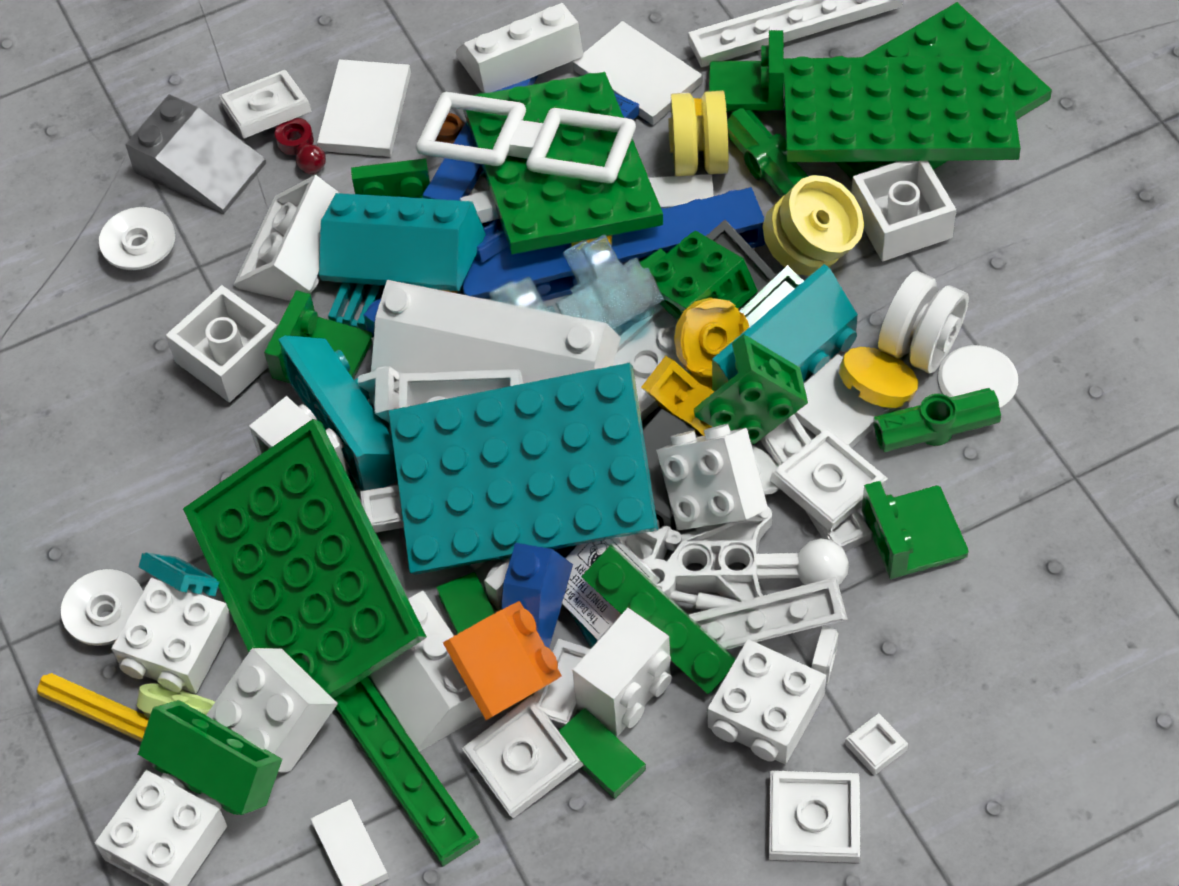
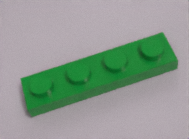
M612 544L581 576L620 614H623L629 608L669 636L671 661L707 694L730 671L736 659Z

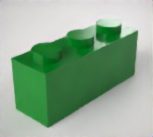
M180 700L153 707L137 754L151 762L153 768L157 771L172 774L187 783L186 786L191 791L198 794H206L221 803V807L225 811L236 815H244L267 806L282 762V758L266 749L262 750L243 738L242 735Z

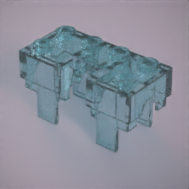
M605 235L589 243L587 240H584L563 252L577 279V284L570 288L573 294L555 303L560 314L607 323L619 334L623 331L620 326L621 324H627L633 320L637 323L656 312L653 306L664 300L649 269H642L637 258L630 259L629 262L621 265ZM530 277L516 284L510 281L489 293L492 301L557 313L553 305L547 307L544 305Z

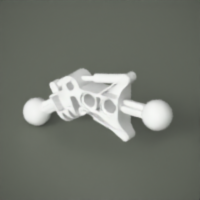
M769 507L767 510L746 520L695 528L696 531L684 534L672 530L669 526L659 529V520H657V531L619 537L660 579L656 586L671 600L696 605V609L709 610L763 596L758 579L799 578L804 585L837 577L838 584L840 585L848 575L849 562L845 551L834 541L822 538L809 541L799 553L757 554L760 539L772 525V510ZM667 549L674 551L668 561L663 560ZM740 562L747 566L740 571L728 568L730 564ZM691 563H700L705 566L700 571L686 569V566ZM706 593H718V594L721 595V596H716V595H711V594H706Z

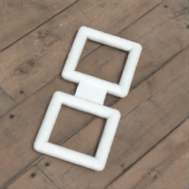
M443 92L416 144V150L421 155L492 166L502 165L506 156L527 158V168L532 172L612 183L617 178L636 129V124L632 119L560 108L550 109L544 123L523 121L526 107L520 102ZM457 108L507 116L493 150L435 141L450 109ZM559 124L618 132L605 166L545 158Z

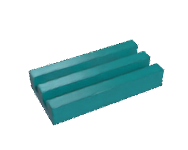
M342 282L328 314V319L367 330L363 314L366 313L372 302L380 300L385 285L372 286L359 319L355 320L354 316L363 300L368 284H357L346 312L342 317L356 284Z
M148 552L142 553L138 567L181 592L189 590L196 594L204 592L207 595L216 596L219 582L211 575L176 556Z

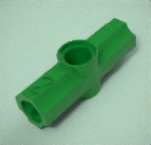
M741 108L731 114L727 120L728 137L743 153L745 164L754 178L757 180L764 178L781 198L801 179L809 177L796 162H787L786 140L781 134L772 135L751 110L746 111Z
M990 388L953 397L938 393L925 397L921 405L875 416L873 418V427L879 448L884 452L923 442L933 446H940L948 443L954 434L1000 423L1001 412L996 393ZM937 418L941 419L942 421H935L932 419Z

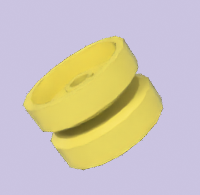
M705 91L703 93L700 116H696L695 102L690 92L672 93L671 118H668L670 153H673L675 177L695 175L698 170V152L703 151L704 167L709 175L728 174V128L724 91Z
M817 175L803 178L796 183L786 195L781 197L769 209L763 223L765 243L772 256L784 268L788 265L796 274L808 276L812 275L823 264L829 268L834 265L840 257L847 254L859 242L864 229L862 210L854 195L843 184L829 177Z

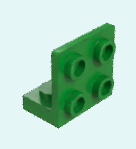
M769 30V44L761 45V61L710 62L709 91H724L726 112L741 108L762 112L783 110V30Z
M426 158L351 167L354 192L359 195L423 198L422 195L430 183Z
M693 231L682 239L678 245L639 277L643 286L678 307L681 314L695 301L705 298L727 300L736 305V308H740L758 292L744 258L698 231Z
M296 290L264 354L272 379L290 384L278 339L285 335L326 339L334 352L339 349L342 351L350 366V371L348 372L354 380L372 343L371 338H373L372 332L318 317L311 294Z
M743 334L732 343L736 360L735 368L738 374L694 408V415L712 427L729 424L730 431L747 428L751 445H754L808 404L800 367Z
M880 481L864 485L861 511L868 528L872 532L871 535L890 580L968 557L969 549L940 486L936 485L893 497L891 494H885Z

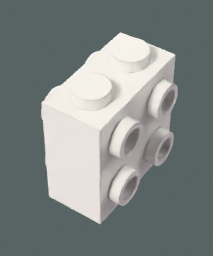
M724 424L704 430L705 436L696 437L695 431H688L671 436L672 444L656 450L677 530L746 520L768 509L747 428L730 431L729 424Z
M150 578L111 649L120 665V669L125 674L136 679H142L143 676L157 680L161 686L173 692H180L182 689L196 694L234 622L226 603L193 593L189 590L181 592L163 581Z
M747 639L708 707V728L724 741H737L750 747L752 752L763 760H777L786 765L825 695L826 675Z
M146 770L98 837L95 845L105 861L151 886H187L227 828V824L220 811L221 805L204 793L195 796L184 790L185 786L169 774L163 773L159 777Z

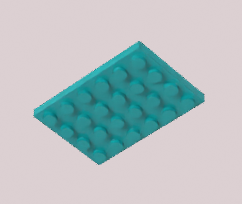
M630 363L389 410L410 573L414 575L509 558L512 555L515 543L559 549L658 530L634 369Z

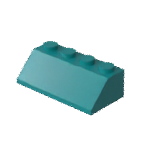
M335 193L321 219L319 276L322 281L386 285V281L391 280L437 290L459 291L477 254V246L483 242L486 233L473 201Z
M823 264L740 336L745 334L799 366L803 382H805L810 376L815 375L840 350L844 352L853 345L857 338L858 314L831 269ZM732 343L712 359L713 391L718 390L738 374L735 368L736 360Z
M286 335L279 338L278 341L290 384L304 405L322 423L324 429H332L344 444V448H342L343 456L350 467L348 471L360 490L384 488L396 482L398 478L393 440L387 430L389 423L375 414V408L373 409L368 402V399H370L368 391L358 385V378L353 380L349 374L350 366L342 351L339 349L334 352L327 340L322 338Z

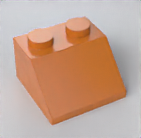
M520 601L496 612L443 642L485 720L562 677L558 670V662L554 653L544 645L536 630L537 626L534 617L527 609H524Z

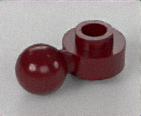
M294 118L277 126L275 137L278 148L287 155H297V165L303 172L315 174L324 168L326 155L319 146L313 144L312 128L306 120Z

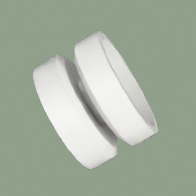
M919 271L912 272L897 291L885 316L879 334V350L897 359L909 353L912 366L929 374L935 372L949 353L962 326L968 308V293L950 285L938 291L935 278Z

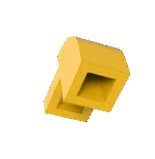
M665 355L641 388L659 403V407L693 427L696 435L699 437L705 436L704 430L712 428V426L696 418L694 408L715 391L697 382L677 362Z

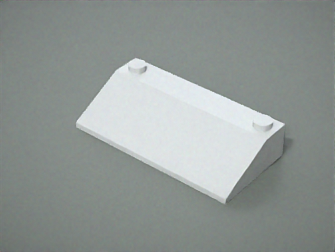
M387 280L375 318L371 372L375 368L388 366L395 369L398 373L519 369L524 384L613 366L621 337L604 322ZM369 393L370 399L368 402L371 406H374V395Z

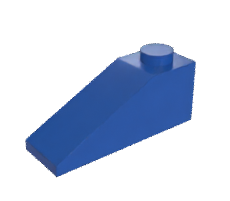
M515 543L503 583L502 609L520 601L524 609H527L534 617L537 626L536 630L544 645L550 648L573 564L553 549Z

